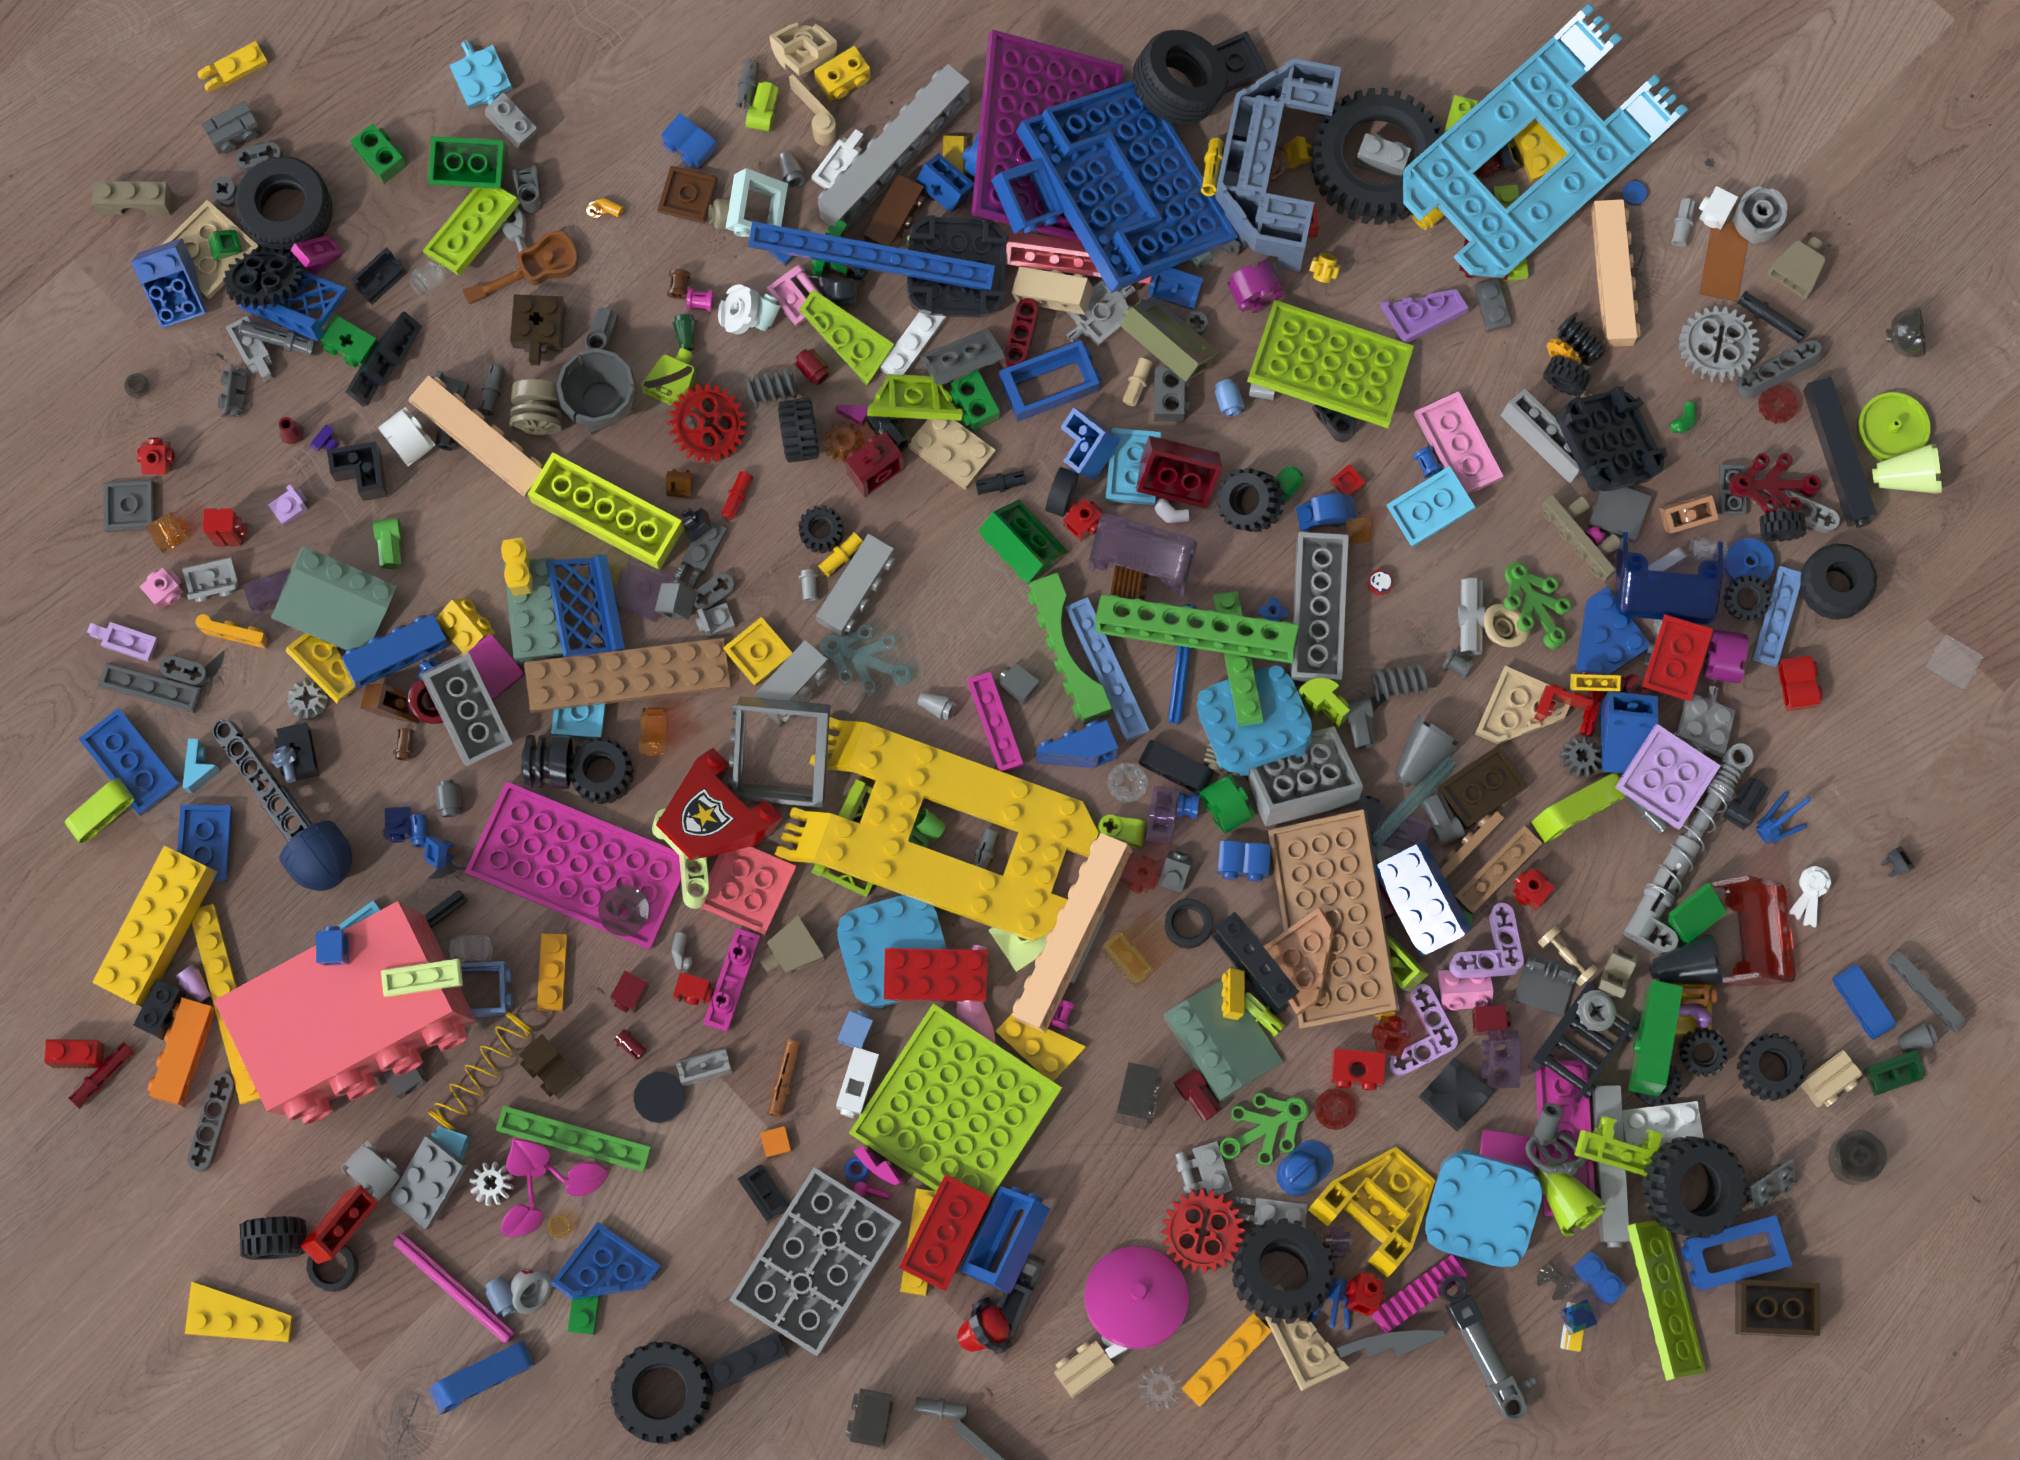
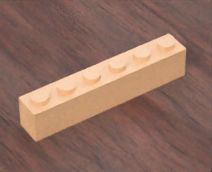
M1624 200L1594 201L1591 216L1603 339L1606 340L1604 347L1633 346L1636 339L1640 337V324L1635 321V314L1638 313V302L1633 300L1636 281L1635 277H1631L1630 268H1633L1634 261L1633 254H1629L1628 245H1631V232L1627 231L1626 223L1629 222V210L1624 208Z
M428 375L409 397V402L524 497L542 471L543 465L531 456L529 459L522 453L523 448L512 440L511 443L503 437V431L497 426L492 425L490 427L484 422L485 417L476 409L471 411L464 405L466 401L460 395L449 393L445 389L447 386L437 377L433 379Z

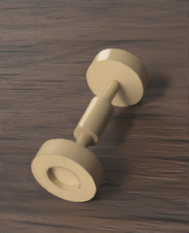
M1555 925L1538 943L1542 948L1550 941L1556 946L1564 960L1570 966L1573 964L1581 972L1582 975L1575 981L1581 987L1599 969L1593 964L1585 970L1577 962L1578 958L1566 946L1563 947L1555 939L1561 932L1558 926Z

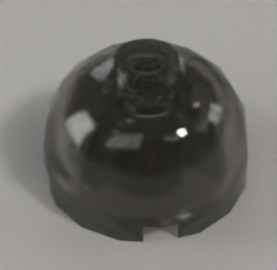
M1912 308L1901 311L1893 318L1891 329H1886L1888 344L1893 343L1895 351L1902 356L1916 358L1926 354L1921 309Z

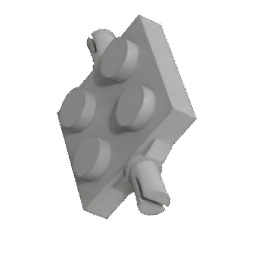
M1102 279L1093 287L1094 289L1085 315L1067 312L1077 326L1066 334L1068 339L1074 342L1084 334L1100 347L1122 328L1120 324L1125 318L1123 314L1129 307L1125 299L1136 291L1134 286L1129 285L1120 291L1111 293Z
M1709 686L1707 698L1693 694L1691 702L1685 700L1676 737L1702 754L1711 753L1722 757L1726 752L1736 710L1719 704L1716 701L1719 688Z

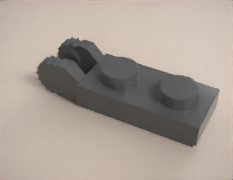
M711 520V529L694 542H691L674 579L681 581L688 567L694 568L695 570L688 583V586L692 588L696 586L702 573L705 574L727 533V528Z

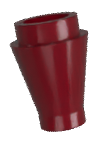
M290 417L281 418L279 421V436L281 440L286 444L298 443L304 435L302 425Z

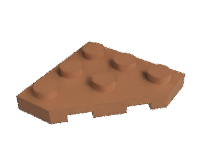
M1317 908L1263 946L1299 990V993L1288 1001L1298 1015L1320 1001L1335 929L1321 908Z

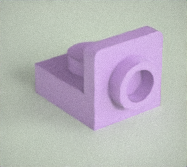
M290 484L286 487L288 489L286 493L268 504L283 527L308 510L304 504L307 501L304 494L299 488L294 490Z

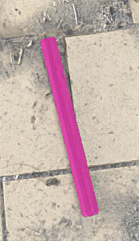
M401 1233L395 1238L393 1245L498 1339L506 1344L513 1338L515 1332L409 1237Z

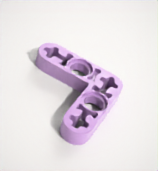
M1497 903L1489 914L1495 950L1460 952L1454 955L1449 964V969L1455 977L1514 975L1519 972L1524 963L1515 914L1510 905ZM1499 911L1502 915L1506 916L1504 922H1502L1501 916H1497ZM1503 933L1509 934L1513 942L1511 944L1503 943L1500 935ZM1511 950V961L1516 962L1514 966H1511L1510 962H1506L1509 957V951ZM1483 958L1489 959L1493 964V968L1486 969L1482 967L1480 960ZM1459 961H1462L1463 965H1467L1465 970L1460 965H1457Z
M1419 984L1411 991L1410 1001L1429 1037L1395 1053L1391 1057L1389 1069L1396 1076H1405L1451 1053L1458 1044L1457 1035L1431 987L1426 984ZM1417 990H1420L1422 993L1427 992L1428 996L1425 999L1428 1006L1431 1003H1434L1435 1006L1429 1007L1425 1012H1422L1421 1009L1425 1007V1004L1421 999L1416 1000ZM1430 1012L1438 1013L1441 1017L1440 1024L1436 1026L1430 1025L1427 1022V1015ZM1443 1025L1447 1028L1442 1031L1446 1038L1451 1037L1452 1039L1449 1048L1446 1045H1440L1439 1042L1442 1040V1036L1439 1032L1436 1035L1433 1033V1031L1442 1028ZM1419 1046L1428 1047L1430 1050V1057L1428 1059L1422 1060L1418 1058L1416 1049ZM1411 1051L1412 1059L1417 1065L1413 1066V1062L1410 1061L1404 1066L1405 1070L1403 1071L1401 1068H1395L1396 1058L1403 1061L1409 1058L1407 1052Z

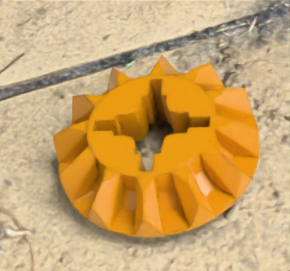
M1551 339L1547 343L1548 353L1551 358L1555 355H1561L1565 359L1568 357L1573 362H1579L1578 365L1582 362L1579 354L1566 342H1562L1560 339Z

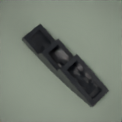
M405 311L401 312L372 349L345 392L362 407L368 406L378 387L385 385L394 367L402 363L422 325Z

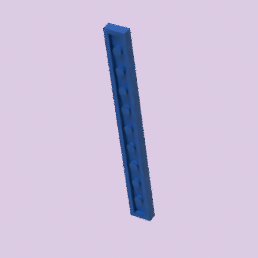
M752 221L748 243L749 248L991 291L995 265Z

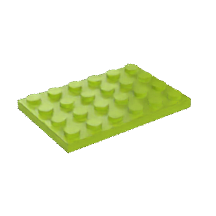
M1274 300L1247 382L1388 428L1414 346Z

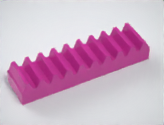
M991 672L967 679L968 688L998 771L1007 772L1022 767L1023 761Z
M1452 1254L1380 1305L1379 1310L1371 1316L1383 1333H1388L1439 1297L1437 1283L1443 1276L1452 1275L1464 1279L1470 1273L1457 1255ZM1454 1281L1449 1282L1446 1286V1291L1456 1283Z

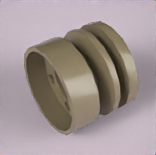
M526 379L514 382L512 385L511 402L515 406L510 410V428L529 435H552L559 433L562 428L560 421L562 419V412L558 410L561 406L556 389L557 383L540 379Z

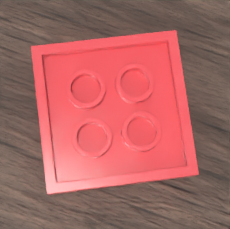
M753 847L721 853L718 855L708 876L709 892L704 905L700 908L766 936L797 867Z

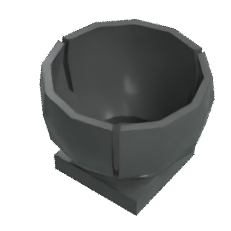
M599 348L579 352L582 364H580L577 354L570 358L562 366L556 384L561 408L576 424L587 427L591 435L607 427L615 426L622 419L634 414L632 406L637 393L632 369L616 353Z

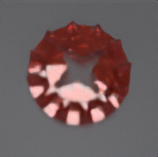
M1776 385L1761 393L1758 400L1759 413H1762L1765 420L1774 422V424L1786 423L1797 412V398L1787 387ZM1779 397V403L1784 405V407H1781L1778 413H1776L1775 406L1771 404Z
M1340 1089L1325 1091L1318 1097L1315 1103L1317 1120L1321 1125L1331 1130H1340L1347 1127L1353 1121L1356 1114L1355 1101L1349 1093ZM1336 1099H1338L1339 1107L1346 1111L1338 1112L1335 1120H1333V1112L1324 1107L1333 1106Z

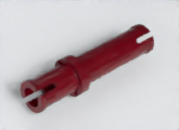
M122 1042L94 1073L83 1079L84 1082L68 1099L81 1109L96 1092L99 1093L102 1090L101 1087L135 1052L126 1043Z

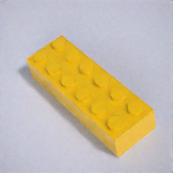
M164 846L92 983L135 1005L143 1007L156 980L161 981L217 871Z

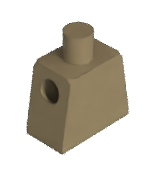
M1811 237L1805 245L1801 241L1796 240L1772 264L1767 275L1806 300L1826 260L1819 253L1823 247L1822 241Z
M797 916L767 942L772 954L760 962L768 974L781 966L785 974L789 976L825 961L800 917Z

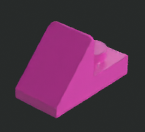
M328 235L295 243L291 249L298 260L313 275L320 273L343 253Z

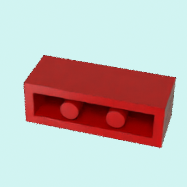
M362 1186L347 1190L300 1245L301 1248L317 1264L333 1259L379 1203Z

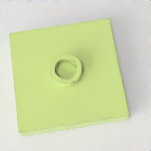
M993 927L989 929V933L1016 973L1035 962L1039 953H1043L1047 945L1046 938L1048 935L1032 942Z

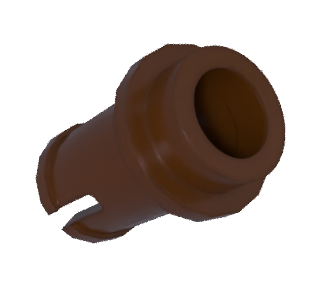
M409 728L398 729L397 746L393 750L396 760L409 761L410 757L413 756L411 747L414 730Z

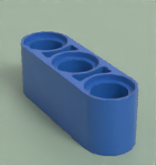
M1856 964L1851 965L1832 977L1836 989L1872 1040L1877 1039L1896 1027L1894 1018Z

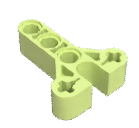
M661 809L654 818L652 825L653 834L659 839H664L679 855L684 903L693 909L700 908L704 905L709 892L706 857L690 860L656 826L665 809ZM695 867L699 872H691L688 868ZM696 890L701 893V896H694L690 891Z

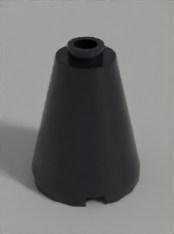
M1704 935L1654 958L1653 964L1649 965L1652 980L1656 979L1659 982L1669 984H1722V965H1719L1718 956L1720 955L1714 937L1712 935Z

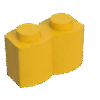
M523 539L503 540L501 553L506 563L504 577L512 595L531 594L533 578L529 571L530 554Z

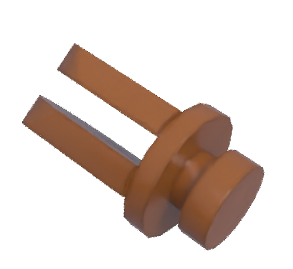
M1702 984V986H1683L1682 994H1701V996H1682L1680 1004H1702L1703 1007H1707L1708 1000H1710V1003L1717 1002L1716 988L1708 990L1707 984Z

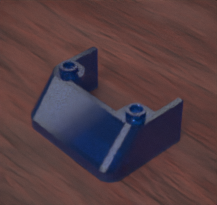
M1623 532L1616 555V608L1618 612L1627 617L1663 620L1665 614L1691 623H1712L1718 612L1723 579V542L1718 541L1712 560L1703 561L1698 567L1697 575L1648 570V561L1643 555L1628 552V532Z

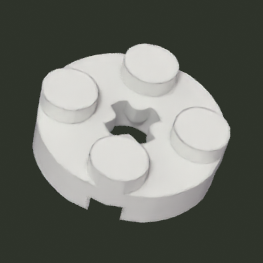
M744 285L732 286L726 292V294H729L726 301L721 300L718 320L720 325L725 327V331L738 335L746 332L749 327L753 328L758 322L759 294L756 290Z

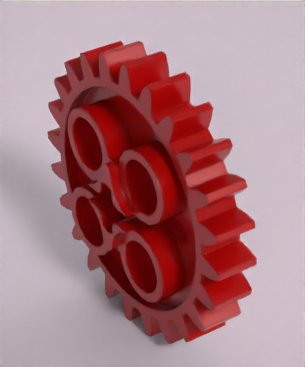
M709 383L704 384L703 389H701L699 384L694 385V392L692 389L687 388L685 389L686 396L681 393L677 396L680 402H672L671 405L676 410L668 412V415L673 417V420L668 421L667 425L673 426L674 429L668 432V435H676V439L673 440L672 444L680 443L681 446L678 452L686 449L687 459L694 454L695 462H699L704 457L705 464H708L712 457L714 462L717 463L720 461V455L726 459L729 457L728 451L731 453L737 451L734 444L741 445L743 443L738 436L746 435V432L740 429L742 426L747 425V422L740 420V417L746 413L738 412V408L742 403L734 404L733 401L736 395L727 397V388L719 392L718 384L714 385L712 390H710ZM703 400L710 402L712 407L710 412H706L702 408ZM694 407L697 413H694L691 408ZM686 417L694 420V429H689L686 426ZM720 418H725L728 421L729 426L727 430L721 428L719 424ZM709 419V427L706 428L704 427L705 420ZM717 433L720 434V435L723 437L722 440L719 439V436L717 435ZM704 435H708L712 439L711 447L704 445L702 440Z
M1201 1188L1197 1196L1192 1189L1190 1190V1198L1181 1194L1182 1203L1180 1204L1174 1200L1172 1204L1175 1210H1166V1213L1171 1218L1162 1220V1223L1168 1225V1228L1161 1230V1233L1169 1237L1163 1241V1244H1171L1172 1246L1167 1253L1175 1252L1177 1254L1174 1262L1180 1259L1184 1260L1182 1268L1192 1264V1272H1195L1198 1266H1201L1203 1274L1206 1273L1208 1266H1211L1212 1270L1216 1272L1218 1263L1225 1268L1227 1266L1225 1259L1235 1260L1231 1252H1237L1239 1247L1236 1243H1242L1244 1239L1238 1236L1239 1233L1246 1231V1228L1238 1226L1239 1223L1244 1221V1217L1236 1218L1235 1216L1240 1208L1231 1209L1230 1206L1233 1200L1231 1199L1225 1203L1223 1201L1224 1193L1216 1198L1214 1189L1211 1190L1209 1195H1205L1204 1188ZM1191 1208L1197 1209L1201 1214L1200 1220L1196 1222L1190 1221L1187 1217V1211ZM1209 1208L1211 1211L1206 1229L1210 1233H1207L1204 1237L1201 1253H1197L1196 1249L1200 1238V1231L1197 1228H1201L1205 1211ZM1214 1215L1224 1216L1226 1225L1222 1228L1215 1227L1212 1223ZM1183 1234H1191L1195 1239V1244L1191 1247L1184 1246L1181 1242V1236ZM1209 1240L1217 1241L1220 1245V1251L1217 1253L1209 1252L1206 1248V1243Z

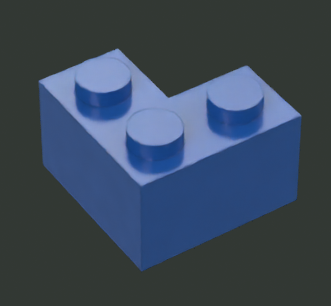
M1073 407L1062 424L1061 429L1074 438L1076 442L1063 462L1078 474L1096 480L1121 441V438L1089 413Z

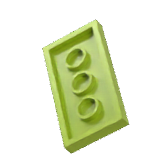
M474 188L423 249L424 254L460 276L520 204V201L517 197L503 189Z

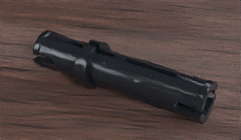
M1746 290L1737 302L1738 305L1755 314L1754 317L1756 319L1761 318L1797 343L1801 341L1807 332L1806 329H1803L1769 307L1768 302L1765 301L1763 303Z

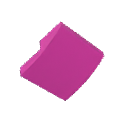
M491 634L487 635L467 652L470 654L492 702L525 675Z
M1490 1130L1482 1131L1481 1155L1520 1166L1524 1164L1532 1168L1534 1172V1165L1528 1159L1525 1146L1531 1137ZM1533 1146V1152L1536 1155L1537 1147Z
M862 1145L854 1151L861 1162L878 1177L893 1185H903L906 1183L894 1163L891 1161L880 1163L869 1146Z

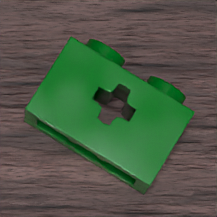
M336 314L320 339L324 346V351L334 357L336 354L343 357V361L352 368L361 367L378 343L375 337Z

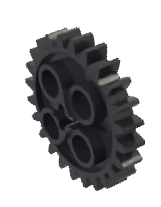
M265 247L259 253L253 249L252 255L243 253V259L235 258L236 264L228 265L230 270L225 271L226 277L223 278L226 294L229 295L230 300H235L236 305L242 303L244 308L252 305L253 310L259 305H262L263 310H265L268 304L275 308L278 301L285 304L284 298L293 299L292 292L299 293V286L304 285L302 280L305 279L302 264L297 257H293L292 252L285 254L284 249L276 252L275 248H271L269 252H266Z

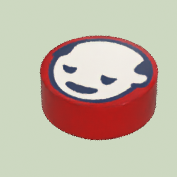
M1383 569L1373 571L1368 579V588L1375 595L1387 594L1393 585L1392 575Z

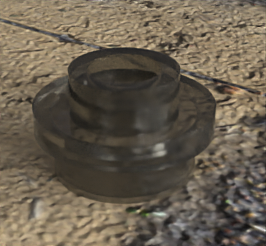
M132 374L125 380V391L131 397L140 398L148 392L149 381L142 374ZM141 383V387L135 390L134 385Z

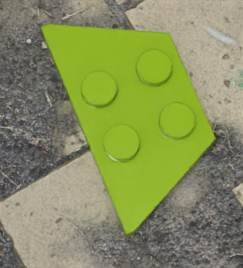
M888 374L883 386L876 393L873 403L869 405L867 416L961 421L963 412L960 408L956 409L953 405L952 397L948 391L944 390L943 384L936 385L931 376Z

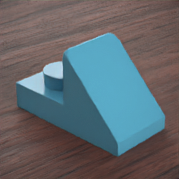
M188 739L183 788L188 793H194L220 772L216 765L202 764L206 760V747H204L199 739Z

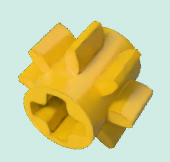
M1320 253L1319 258H1313L1309 271L1314 272L1313 278L1315 280L1330 283L1331 278L1337 279L1341 265L1336 264L1337 258L1328 253Z

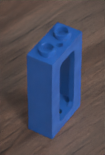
M1080 340L999 371V380L1017 422L1099 391V382H1102L1099 370L1092 367L1090 361L1093 360L1088 346L1084 347ZM1070 364L1078 366L1084 379L1082 384L1027 405L1023 404L1016 385Z
M1000 1186L960 1271L977 1281L1010 1294L1048 1216L1050 1208L1042 1204L1043 1198L1029 1192L1028 1196H1026V1192L1012 1186L1009 1190ZM1021 1209L1026 1210L996 1273L990 1272L1018 1212Z
M1777 1215L1724 1229L1723 1233L1717 1236L1711 1235L1710 1238H1690L1683 1241L1684 1246L1681 1247L1683 1259L1685 1262L1689 1261L1692 1271L1689 1272L1690 1282L1693 1287H1697L1698 1292L1792 1266ZM1763 1232L1766 1233L1773 1257L1717 1273L1708 1272L1702 1254L1703 1249Z

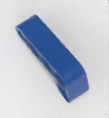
M522 1341L441 1379L431 1386L429 1393L440 1415L460 1406L463 1401L535 1366V1363L525 1342Z

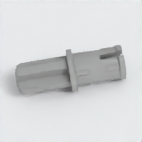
M1690 198L1681 200L1678 216L1674 219V224L1676 225L1671 243L1678 247H1685L1687 245L1689 230L1693 226L1692 216L1695 201Z

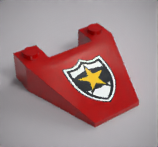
M714 748L697 757L656 824L690 860L756 846L772 835L783 818L767 800L749 810L720 781L729 768V763Z

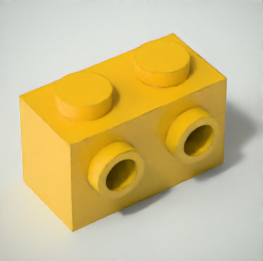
M855 46L814 70L815 80L830 102L835 99L844 98L850 90L855 87L864 86L871 78L870 67Z

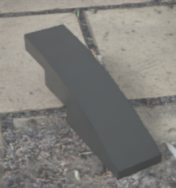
M1434 1330L1390 1332L1363 1338L1338 1347L1335 1350L1339 1359L1362 1349L1367 1359L1389 1349H1392L1395 1358L1446 1335L1444 1331Z

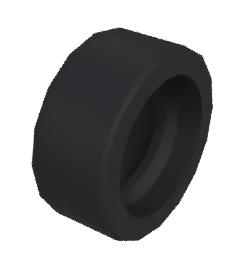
M1063 467L1058 469L1049 492L1045 511L1061 517L1065 516L1079 477L1077 472Z
M1186 898L1178 900L1171 905L1166 913L1164 928L1167 937L1172 943L1181 948L1191 949L1199 947L1206 942L1212 931L1213 919L1210 910L1204 903L1197 899ZM1192 909L1202 916L1204 922L1203 929L1196 937L1184 938L1175 931L1174 918L1181 910Z
M344 1245L338 1251L346 1258L348 1265L345 1275L335 1282L323 1280L319 1276L317 1263L310 1256L308 1257L306 1271L310 1281L316 1287L328 1292H338L346 1289L354 1282L358 1273V1260L355 1253L348 1246Z

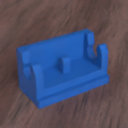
M1169 268L1152 276L1148 296H1154L1157 299L1194 311L1202 289L1203 278Z

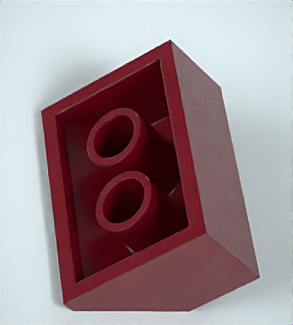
M1149 436L1141 456L1136 492L1207 508L1223 467L1219 452Z

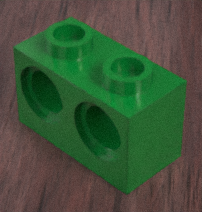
M372 123L351 139L350 142L354 151L382 183L385 184L407 167L403 159L405 154L398 145L394 147L389 142L390 137L383 128L378 130ZM371 141H378L375 146H367ZM386 158H393L388 164L382 163Z
M978 370L951 382L952 391L949 393L955 405H960L963 411L962 420L966 426H971L973 432L1000 420V411ZM965 388H972L974 390V393L971 395H964L962 393V390ZM980 408L985 411V414L975 416L972 412Z

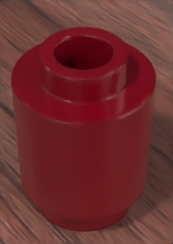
M804 349L796 356L795 366L811 383L814 382L816 385H820L830 376L829 366L814 349Z

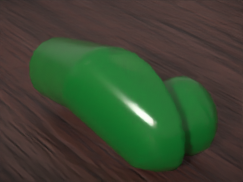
M1684 403L1683 416L1678 418V420H1672L1670 423V429L1673 433L1679 432V434H1683L1694 427L1696 403Z

